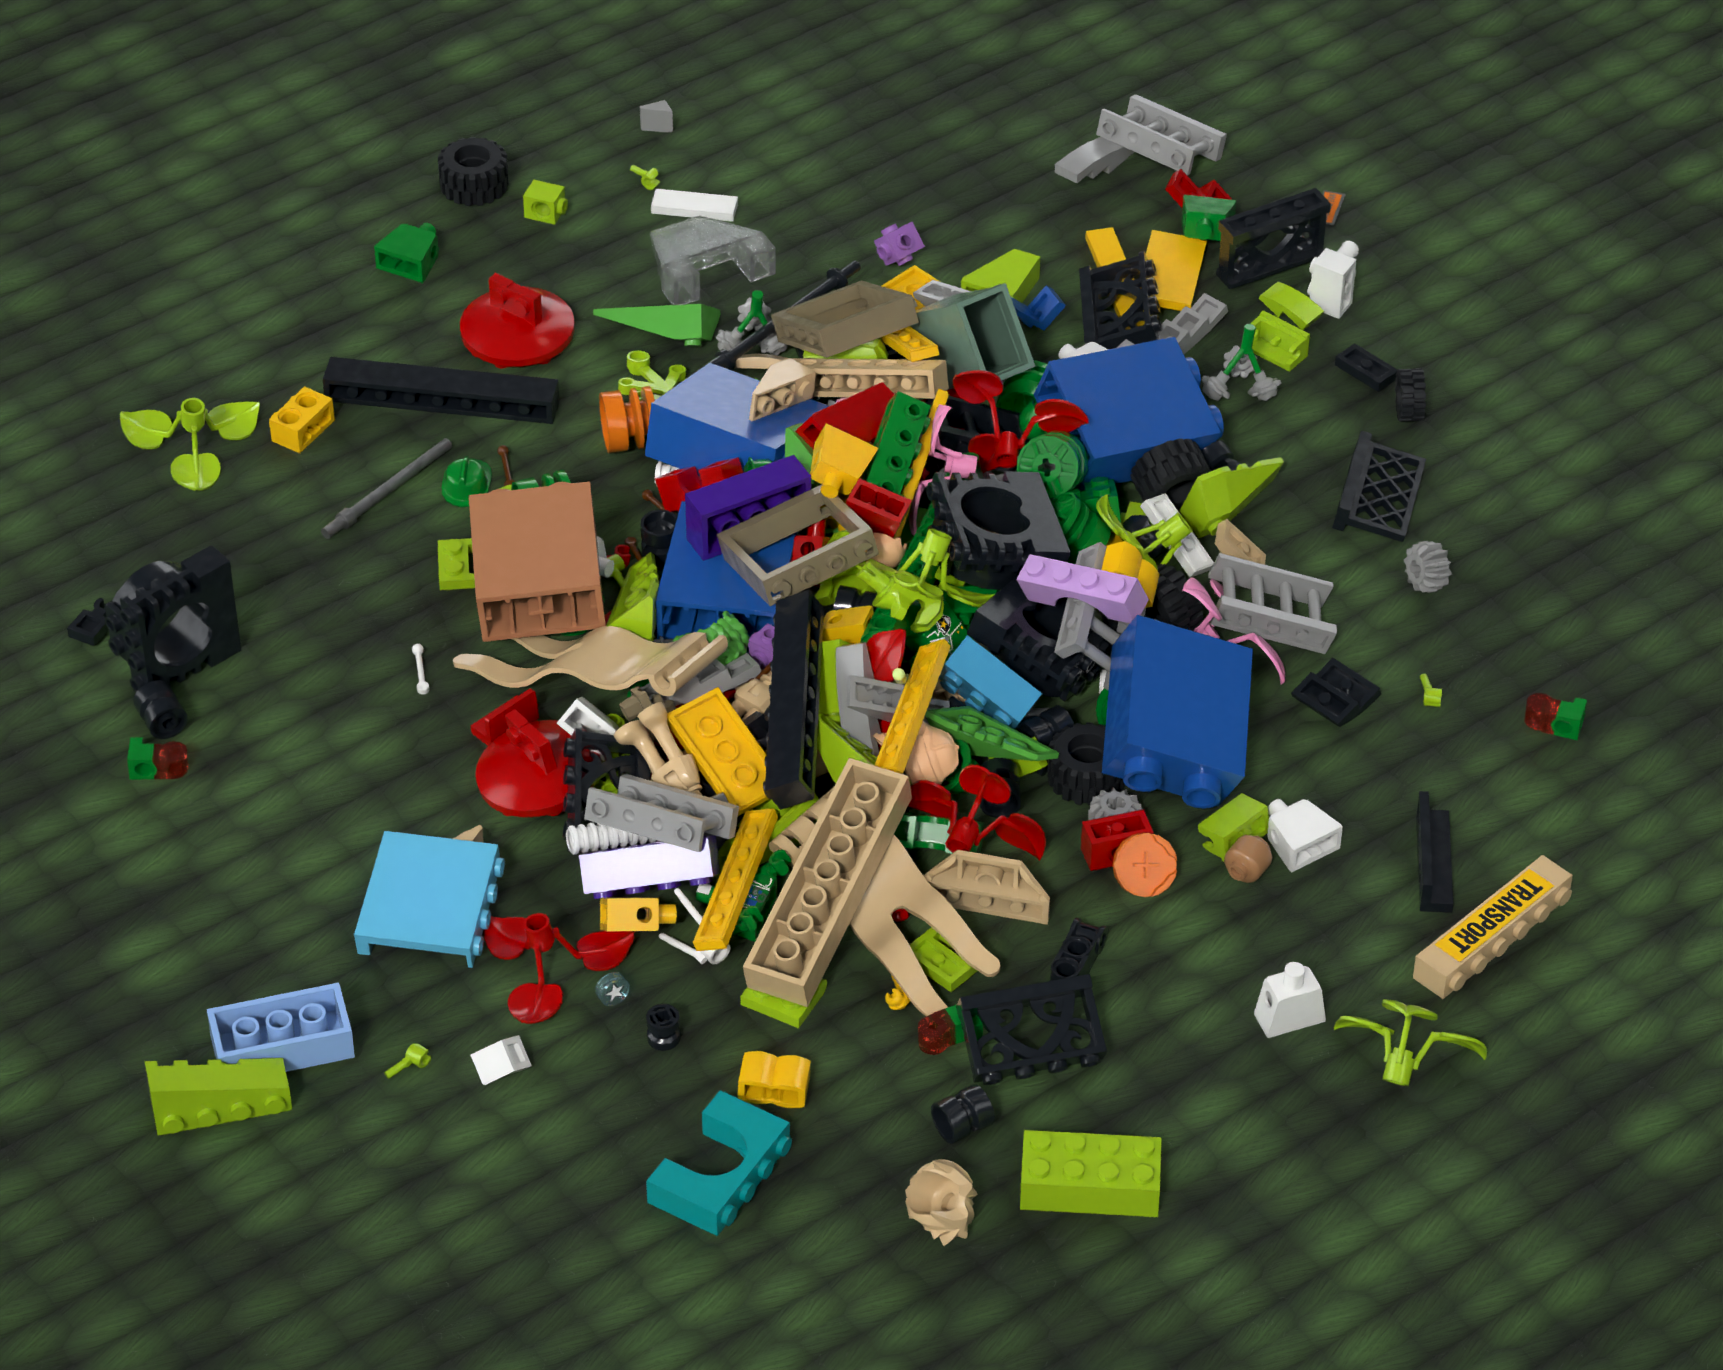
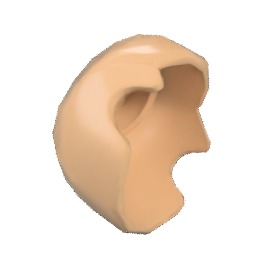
M873 533L879 554L871 559L888 567L895 568L905 555L907 543H904L902 546L900 537L894 539L886 534Z

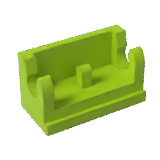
M1264 310L1250 323L1256 327L1252 346L1254 354L1289 372L1308 356L1309 333Z
M1241 793L1198 824L1199 832L1212 840V842H1204L1202 844L1203 847L1220 857L1224 862L1226 852L1239 837L1251 835L1262 838L1268 833V806Z

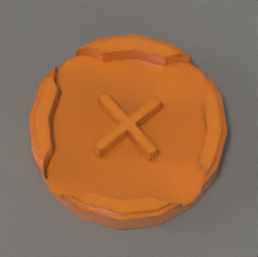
M1145 832L1133 834L1122 841L1115 851L1112 864L1114 876L1121 888L1131 895L1141 897L1157 896L1167 890L1176 878L1177 856L1171 844L1161 836Z

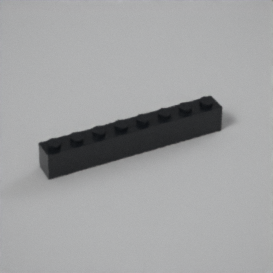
M330 357L323 376L324 395L332 398L333 402L553 424L560 402L558 379L338 357Z
M810 590L777 600L776 613L773 616L775 629L774 638H772L773 661L770 663L772 679L769 685L770 708L767 711L769 729L766 733L768 745L767 756L764 759L766 778L763 782V789L767 798L772 799L780 810L813 800L815 796L824 608Z

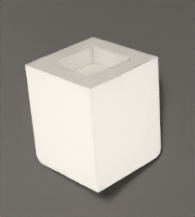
M519 1035L500 1040L471 1054L483 1085L490 1084L506 1075L520 1072L532 1066Z

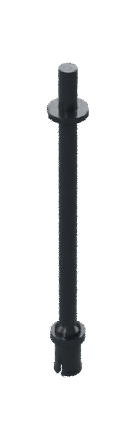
M854 260L841 270L830 268L827 271V280L792 306L827 294L833 289L837 290L848 286L847 279L861 269L860 264ZM773 320L769 321L731 350H719L715 354V358L708 363L733 370L736 367V360L775 332Z

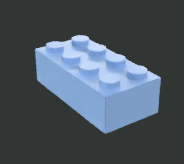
M339 982L207 1009L216 1059H221L226 1064H236L239 1059L283 1058L287 1072L355 1058L352 1030Z

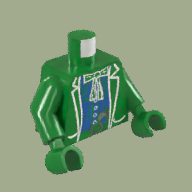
M784 850L775 851L770 856L769 862L758 868L732 936L738 935L747 940L756 941L777 900V873L780 876H785L789 871L787 864L791 862V858ZM710 884L699 885L696 892V901L708 904L715 886Z

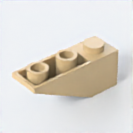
M791 358L770 365L752 394L749 420L760 419L811 399L815 389L816 372Z

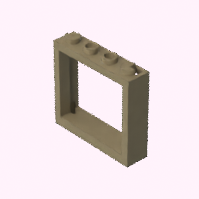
M862 280L771 314L778 342L826 358L919 323L915 307L918 305L912 295Z
M822 484L716 534L724 560L769 606L776 604L777 600L797 594L879 554L872 529L838 496L835 498L825 497L820 491ZM829 516H832L850 533L769 573H766L749 556ZM771 592H773L774 594L780 592V594L774 597L771 596Z

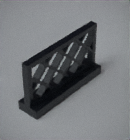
M1361 431L1353 452L1332 528L1344 531L1345 525H1349L1403 542L1426 459L1371 442L1372 434ZM1372 453L1385 457L1387 461L1378 463ZM1406 463L1417 467V469L1407 472L1402 464ZM1393 467L1399 475L1390 477L1385 469ZM1376 472L1382 480L1373 482L1368 475ZM1405 481L1410 489L1401 491L1397 483ZM1388 486L1393 494L1384 496L1379 489ZM1371 492L1376 499L1368 502L1362 494ZM1400 501L1405 508L1396 510L1391 503ZM1383 506L1388 514L1379 516L1374 508ZM1366 511L1371 519L1359 518L1355 514ZM1394 520L1401 529L1388 527L1385 522Z

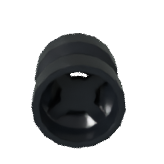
M657 1004L651 1007L646 1015L649 1045L661 1051L675 1048L680 1041L679 1011L669 1004Z

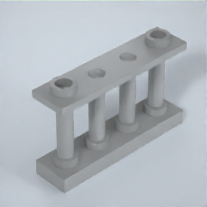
M1136 94L1130 97L1127 114L1123 116L1105 108L1102 109L1096 135L1172 169L1177 171L1182 169L1186 175L1191 173L1194 156L1198 154L1215 162L1220 160L1227 137L1226 133Z
M1098 542L1079 551L1076 564L1101 570L1107 546ZM1067 598L1054 653L1063 659L1079 652L1085 654L1107 670L1103 687L1109 690L1111 656L1109 657L1088 642L1089 630H1093L1113 645L1130 623L1119 621L1117 630L1114 631L1094 616L1095 607L1078 599ZM1144 608L1141 616L1143 617L1145 615L1146 608Z
M1222 553L1218 554L1208 573V578L1223 582V595H1221L1216 604L1222 620L1218 621L1213 617L1210 625L1244 634L1255 633L1264 639L1326 654L1337 634V627L1335 624L1322 621L1321 608L1333 589V582ZM1235 585L1251 589L1252 603L1236 599ZM1264 593L1280 597V610L1264 606ZM1292 600L1308 604L1309 618L1293 614Z
M624 774L620 776L618 794L593 787L588 788L584 819L700 852L702 850L704 832L726 839L735 837L739 806Z

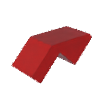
M1182 169L1172 174L1165 188L1181 208L1183 207L1184 195L1232 200L1215 179L1198 188Z

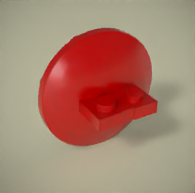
M498 273L493 274L489 278V292L472 301L466 307L460 319V336L465 347L474 357L492 363L500 369L549 363L551 358L561 353L569 345L575 330L573 312L562 298L547 290L518 285Z
M514 709L505 715L508 725L506 732L491 742L479 758L476 767V782L479 792L488 805L505 816H557L563 811L565 793H568V785L563 784L564 769L568 765V757H564L563 750L566 738H571L572 735L557 724L558 720H540L529 723L527 719ZM584 749L582 751V757L585 761H593L592 757L590 756L592 752L599 756L602 763L600 754L590 751L589 749ZM582 771V778H583L587 773H585V772Z

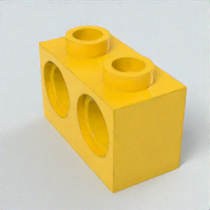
M304 386L269 419L272 442L301 453L335 421L333 399Z

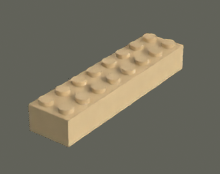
M848 759L743 965L747 988L805 1007L809 1006L912 799L909 776L855 759Z

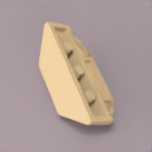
M957 850L923 875L930 885L942 894L955 909L1048 925L1050 897L1020 860Z

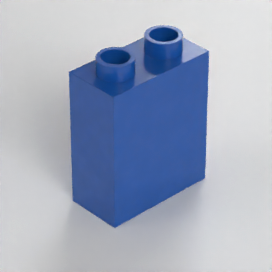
M1176 337L1049 361L1034 393L1037 404L1048 399L1066 400L1083 410L1089 419V424L1081 425L1077 429L1068 432L1079 439L1085 446L1088 455V471L1083 481L1076 486L1080 491L1085 490L1084 483L1090 482L1095 477H1108V480L1114 479L1115 484L1131 481V470L1136 465L1137 460L1146 452L1167 441L1191 439L1202 450L1220 439L1224 432L1223 418L1219 409L1215 405H1208L1200 390L1201 375L1196 361L1192 357L1185 358Z
M708 363L651 403L645 456L679 469L695 466L698 476H700L699 469L717 461L739 457L742 470L749 457L752 460L770 459L772 462L785 458L786 428L798 423H804L814 413L829 406L809 399L751 421L749 416L752 394L760 381L713 363Z
M682 501L655 600L657 639H659V636H663V639H674L677 635L681 636L686 633L697 632L699 629L705 630L713 622L717 623L718 619L723 618V611L733 614L740 623L744 624L748 630L749 637L762 629L767 623L775 627L773 616L776 613V604L769 606L724 560L723 554L703 561L686 538L685 501ZM801 530L749 556L766 573L780 568L792 561L795 535H801ZM771 592V596H772V597H774V596L780 594V592H778V593H776V594H774L773 592Z
M1136 615L1112 645L1102 773L1123 779L1124 784L1135 791L1148 792L1159 789L1180 795L1187 805L1195 808L1219 806L1245 777L1253 649Z

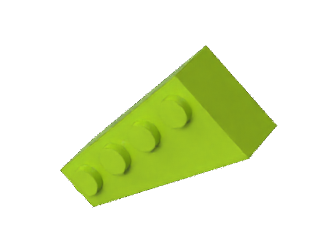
M283 1058L239 1059L236 1064H226L221 1059L208 1060L207 1065H188L187 1060H174L173 1066H158L157 1061H145L158 1136L292 1110L290 1088Z

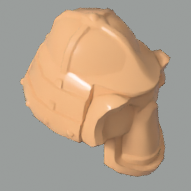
M923 721L906 764L905 774L909 776L912 784L919 780H928L941 785L959 764V745H956L948 732L930 726ZM876 732L873 735L874 739L881 746L887 732L881 734Z

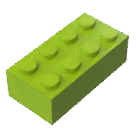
M1024 1130L1020 1210L1158 1217L1161 1137Z

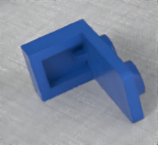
M1047 285L1028 306L1011 297L1019 319L1028 327L1032 328L1034 325L1043 331L1066 306L1057 293Z

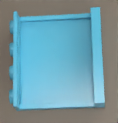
M384 831L354 933L357 953L371 955L373 945L376 944L465 955L468 968H473L476 956H481L484 942L482 936L483 929H488L490 925V903H495L497 899V877H502L504 873L505 860L500 858L498 844Z

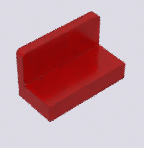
M530 688L519 696L516 695L470 725L471 733L489 746L497 737L506 732L508 725L505 715L514 709L527 719L529 723L534 722L539 718L536 692Z

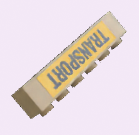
M1541 855L1416 955L1413 979L1442 999L1451 992L1460 990L1467 979L1474 974L1481 973L1488 962L1496 956H1502L1509 945L1517 939H1523L1530 928L1538 922H1544L1551 911L1559 905L1563 906L1568 902L1572 894L1571 883L1573 875L1544 855Z

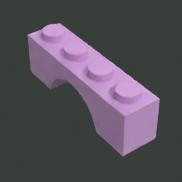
M1029 554L1017 577V581L1029 601L1055 606L1059 598H1074L1097 608L1108 619L1131 623L1136 615L1141 616L1149 600L1138 578Z

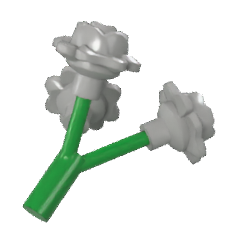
M754 290L752 298L749 297L745 304L738 307V311L741 313L738 316V321L741 322L739 327H735L732 332L728 330L718 331L716 339L718 340L719 350L725 349L729 351L742 342L741 338L745 334V328L747 331H751L753 328L757 331L771 321V318L768 316L771 313V308L764 304L762 291ZM776 332L760 342L759 347L762 353L768 352L771 355H779L787 349V344L778 342Z
M1246 324L1244 326L1241 348L1233 346L1230 352L1224 354L1226 361L1223 367L1225 370H1221L1216 377L1203 375L1201 379L1204 383L1202 390L1210 399L1219 401L1222 397L1227 399L1230 397L1226 385L1230 378V373L1232 377L1240 375L1242 378H1247L1249 373L1255 371L1253 375L1256 382L1247 391L1248 394L1252 397H1257L1259 401H1267L1277 395V386L1281 384V380L1266 377L1264 370H1261L1259 367L1257 356L1253 352L1252 346L1256 330L1253 324Z

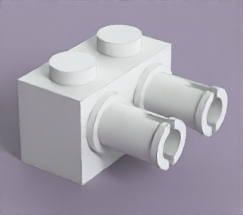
M1345 241L1337 252L1325 248L1319 257H1314L1309 268L1312 278L1307 294L1310 295L1312 301L1324 310L1323 313L1338 319L1349 308L1353 300L1354 280L1357 272V259H1354V257L1358 255L1359 248L1352 241Z

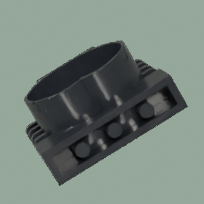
M1005 471L1002 481L997 480L995 474L987 473L985 479H979L977 473H970L967 480H962L960 473H952L950 479H945L942 472L934 473L932 482H929L927 486L928 500L932 501L935 517L933 524L928 529L939 530L952 537L947 552L950 553L947 560V575L951 574L956 579L978 588L1000 590L1019 575L1029 554L1068 562L1071 552L1039 472Z
M212 545L183 560L181 564L175 561H156L143 566L134 572L115 594L112 602L110 601L105 604L107 616L105 617V623L109 629L110 636L108 640L109 647L116 656L120 655L127 661L132 677L130 678V684L135 692L146 683L159 680L167 682L171 687L170 681L173 679L179 683L186 680V672L191 671L193 674L200 672V663L206 662L212 668L241 651L230 560ZM179 610L175 618L168 624V626H166L162 631H160L161 627L166 622V620L174 612Z
M1017 575L975 611L967 635L991 649L993 656L1031 684L1042 695L1060 697L1061 700L1066 702L1073 694L1078 696L1088 681L1092 683L1098 677L1102 667L1082 652L1075 653L1064 659L1054 653L1068 597L1059 598L1055 606L1029 601L1017 581ZM1094 609V616L1114 631L1117 630L1119 621L1108 619L1101 611ZM1089 630L1088 642L1107 655L1112 644L1093 630Z

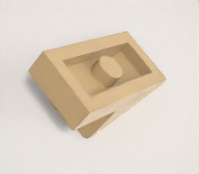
M1228 519L1218 523L1215 545L1220 553L1265 565L1266 554Z

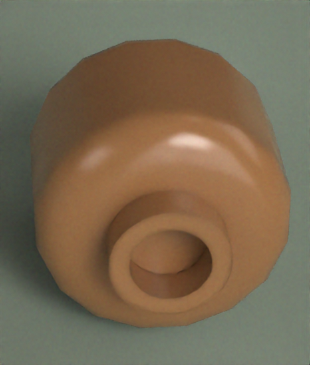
M1244 835L1239 837L1226 852L1224 863L1232 878L1252 883L1257 881L1271 865L1272 854L1268 843L1263 838Z

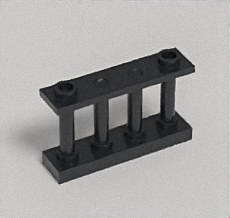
M948 396L946 406L952 408L945 416L938 432L942 446L956 452H962L963 454L969 452V441L973 437L980 435L977 432L995 435L990 405L972 404L964 399ZM927 398L925 403L932 406L934 399ZM996 407L1000 433L1010 431L1015 433L1017 438L1020 439L1023 435L1018 421L1021 413ZM1026 439L1025 445L1030 441L1029 439ZM935 449V452L947 455L946 453H943ZM1017 465L1011 468L997 467L993 470L1013 472L1016 471Z

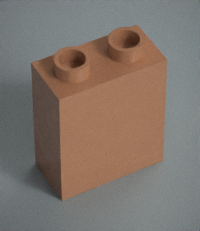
M590 481L580 483L557 482L550 486L518 490L496 489L489 493L469 495L475 593L483 642L592 630L606 626Z

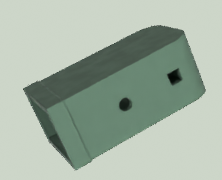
M1006 283L998 284L991 288L952 295L916 310L919 323L910 327L938 345L939 350L938 356L923 360H946L949 389H954L953 377L961 372L983 370L994 373L1001 380H1005L1035 367Z

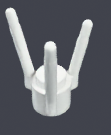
M676 888L674 890L675 894L700 925L703 916L699 914L683 892ZM664 933L659 934L660 939L695 957L700 964H704L707 960L711 964H718L728 956L731 949L728 944L727 949L696 951L694 948Z

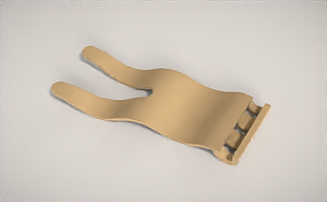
M603 626L572 641L554 640L544 635L512 639L540 657L554 659L544 666L520 668L481 654H460L453 658V664L455 668L474 671L495 684L510 688L528 686L551 673H566L592 686L605 690H622L638 681L648 679L656 692L663 696H671L727 650L728 641L726 636L719 635L709 643L706 633L693 632L674 642L656 643L645 640L621 627Z
M833 788L768 844L769 849L773 853L777 850H784L791 858V862L788 865L792 868L815 825L813 821L815 819L818 820ZM893 835L849 926L864 946L886 967L912 1004L933 1023L941 1024L945 1021V1018L942 1019V1016L945 1013V1008H948V1006L931 986L910 945L891 917L893 912L898 909H905L912 915L925 921L950 944L967 964L986 977H994L1000 972V961L979 942L946 898L930 885L913 862L905 847ZM794 837L801 844L799 848L791 841Z

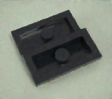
M1332 657L1317 674L1310 672L1291 692V695L1340 727L1365 711L1381 695V691L1378 686Z

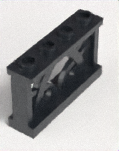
M1313 188L1219 220L1218 230L1221 232L1219 268L1216 270V275L1229 289H1233L1311 262L1314 257H1319L1324 251L1326 215L1330 212L1331 203L1317 188ZM1281 230L1287 233L1273 250L1263 251L1255 247L1263 242L1271 232ZM1309 232V237L1305 238L1302 233Z
M1145 251L1138 252L1139 256L1092 270L1090 266L1079 268L1085 344L1095 342L1109 350L1117 348L1126 339L1133 344L1159 340L1158 332L1162 331V325L1158 314H1156L1160 312V305L1155 296L1159 294V290L1153 277L1157 276V271L1153 259L1148 260ZM1140 274L1138 279L1132 280L1134 275ZM1118 294L1135 299L1131 307L1121 317L1110 311H1102L1113 304ZM1107 296L1106 299L1100 300L1101 297ZM1106 320H1112V321H1113L1112 323H1110V321H1108L1106 324H1102V323H1103L1104 321H1106ZM1139 321L1145 322L1144 325L1138 327L1136 323Z
M575 728L571 738H566L563 755L568 757V765L564 769L563 784L568 785V793H565L563 812H568V816L563 826V840H566V831L569 826L573 825L577 828L584 821L592 823V821L584 819L588 788L599 779L609 775L612 784L617 789L620 779L616 771H619V777L623 774H629L650 780V768L635 746L621 745L613 735L582 731L581 728ZM584 749L598 750L603 755L605 762L601 763L599 756L592 752L590 756L593 761L587 762L582 757V751ZM611 752L630 755L612 758ZM582 771L587 773L583 778Z
M1090 974L960 997L956 1009L958 1018L961 1021L973 1074V1082L983 1081V1085H993L1002 1082L1004 1077L1015 1075L1016 1079H1026L1036 1075V1071L1048 1069L1049 1073H1059L1067 1070L1069 1065L1081 1064V1067H1091L1101 1063L1100 1060L1105 1057L1108 1051L1092 991L1093 985ZM1075 998H1082L1087 1020L1072 1017ZM1053 1003L1055 1010L1052 1013H1061L1060 1017L1046 1014L1043 1010L1044 1004ZM1030 1006L1033 1013L1040 1020L1057 1025L1050 1038L1038 1050L1022 1044L1008 1034L1019 1024L1023 1014V1007ZM1009 1011L1013 1015V1020L1006 1026L1001 1027L999 1024L1004 1023L1006 1020L1001 1018L1000 1012ZM973 1016H978L988 1031V1034L981 1037L978 1041L972 1020ZM1070 1025L1080 1026L1089 1033L1090 1043L1087 1047L1076 1049L1071 1046V1039L1078 1038L1081 1040L1082 1038L1076 1031L1068 1030ZM993 1039L998 1043L992 1048L990 1057L995 1052H999L1003 1056V1061L995 1065L987 1063L981 1056L982 1047ZM1058 1046H1060L1061 1050L1063 1051L1061 1053L1052 1054ZM1016 1055L1023 1060L1013 1061V1057Z

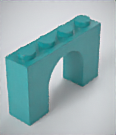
M721 1090L702 1112L703 1135L739 1152L744 1158L742 1163L734 1170L725 1174L703 1175L664 1158L646 1181L647 1203L716 1236L720 1234L726 1225L730 1226L733 1223L739 1208L744 1202L748 1203L752 1199L758 1184L762 1179L766 1180L770 1176L776 1161L780 1156L784 1157L789 1152L792 1144L790 1122Z

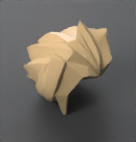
M934 1160L922 1166L910 1178V1185L905 1190L907 1197L905 1202L909 1219H915L921 1223L925 1230L931 1231L934 1239L940 1237L943 1246L956 1237L966 1239L968 1236V1225L974 1219V1210L972 1208L974 1203L972 1199L978 1195L973 1188V1181L969 1174L961 1166L950 1160Z

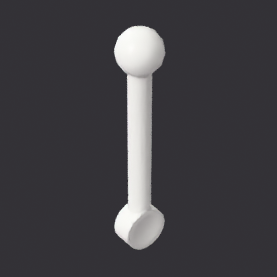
M415 644L412 646V652L416 656L419 678L417 692L419 694H427L429 692V684L425 682L422 662L424 648L421 644Z

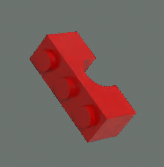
M739 457L717 461L699 469L700 478L695 466L673 470L655 478L664 509L671 512L678 510L679 513L681 502L685 501V493L743 473Z

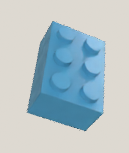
M968 635L946 661L939 676L941 680L940 685L949 693H958L966 700L964 702L966 706H971L1013 729L1017 728L1042 695L1041 692Z

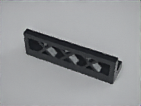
M1419 791L1416 813L1419 908L1422 912L1452 913L1453 885L1449 810H1431L1429 806V792Z

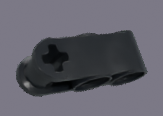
M1076 917L1058 954L1052 962L1050 981L1089 974L1095 960L1105 946L1108 927L1104 925L1096 927L1082 922L1081 918Z

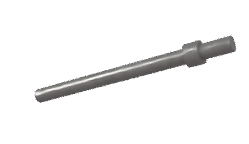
M444 438L351 508H344L336 514V519L321 529L322 535L329 539L341 529H348L356 523L357 517L451 449V442Z

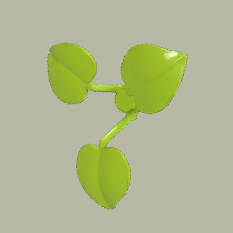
M188 398L182 402L181 411H177V417L173 424L167 414L157 410L121 411L120 423L124 435L134 446L142 449H156L163 444L164 437L170 438L181 421L185 430L192 433L193 455L182 454L176 457L171 464V475L179 485L193 491H202L212 487L217 482L221 466L218 458L212 453L198 455L197 432L203 428L206 421L211 431L218 430L220 436L224 439H245L256 428L260 403H228L219 405L208 413L203 401L198 398Z
M1108 494L1101 497L1096 504L1099 515L1108 527L1124 541L1135 546L1141 553L1142 559L1150 562L1157 570V565L1148 553L1160 544L1165 548L1171 545V549L1160 563L1167 565L1175 551L1183 545L1181 540L1193 532L1187 521L1177 512L1166 522L1162 519L1155 525L1131 533L1124 529L1112 511ZM1159 529L1155 533L1157 540L1143 549L1136 537Z
M928 529L924 542H919L917 549L899 569L906 571L919 554H922L920 560L925 562V566L919 580L902 573H896L897 570L871 558L855 565L859 570L863 571L861 567L867 561H870L887 577L893 576V580L899 585L912 591H919L920 594L932 599H942L943 591H945L948 596L962 603L980 608L995 595L975 593L947 584V560L950 555L947 549L952 537L935 529ZM939 562H941V581L938 587L925 583L931 565L938 566Z
M1382 1000L1383 1007L1388 1010L1401 1012L1405 1016L1399 1048L1394 1047L1392 1053L1391 1035H1394L1395 1031L1388 1027L1355 1016H1341L1334 1025V1030L1345 1027H1362L1372 1029L1384 1036L1385 1057L1383 1062H1386L1382 1080L1397 1085L1409 1086L1413 1069L1418 1070L1421 1060L1435 1041H1445L1461 1045L1475 1051L1484 1060L1487 1056L1485 1044L1473 1037L1449 1032H1431L1418 1055L1413 1059V1052L1405 1050L1412 1015L1428 1020H1437L1438 1015L1423 1007L1406 1005L1396 1000Z

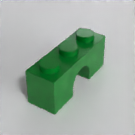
M911 812L904 813L894 835L905 848H931L953 854L945 845L949 836L947 831L950 827L951 818ZM976 821L979 825L978 829L980 833L984 830L985 822ZM982 839L978 846L973 844L970 852L981 854Z

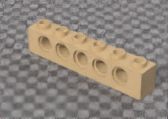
M791 358L816 372L815 389L812 397H851L881 382L894 394L900 391L913 398L934 399L938 388L945 391L949 389L946 360H919L911 362L908 359Z

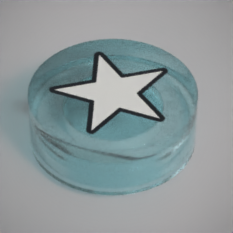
M612 972L599 980L595 993L604 1005L614 1006L621 1003L627 997L630 984L622 974Z

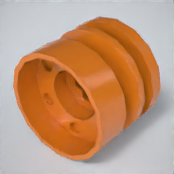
M650 386L641 388V400H639L636 388H631L629 391V402L624 403L620 390L599 393L602 432L608 454L628 451L629 437H634L638 449L644 448V435L647 437L651 403L655 401Z

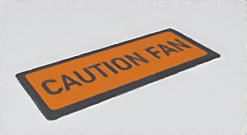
M1324 190L1322 195L1331 203L1330 212L1326 215V224L1334 225L1345 194Z

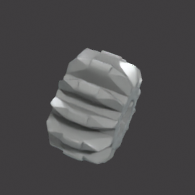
M1422 541L1407 549V558L1403 559L1406 564L1404 572L1408 574V583L1413 584L1415 591L1431 593L1448 585V576L1452 575L1449 569L1451 562L1447 559L1448 551L1443 550L1441 543Z
M1113 787L1109 793L1101 790L1098 796L1092 797L1090 810H1088V820L1143 809L1137 800V795H1129L1127 789L1117 792Z

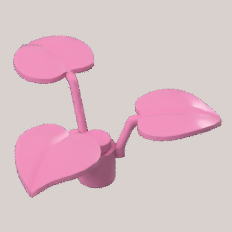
M939 404L933 419L931 451H929L928 456L945 460L944 472L950 473L949 476L944 477L945 479H950L952 473H960L961 478L968 479L969 474L976 471L977 456L962 454V452L953 451L940 444L938 432L945 416L952 407ZM935 449L943 453H946L947 455L935 452ZM933 479L920 481L909 510V527L913 536L917 531L916 519L919 500L925 487Z
M1191 577L1185 582L1182 591L1196 597L1209 610V614L1194 629V632L1219 639L1220 636L1209 622L1213 617L1220 621L1222 616L1206 589L1197 579ZM1212 578L1210 584L1214 594L1221 597L1223 595V586ZM1249 633L1227 640L1235 644L1246 640L1256 643L1275 665L1279 673L1280 684L1282 685L1285 682V668L1279 655L1261 636Z

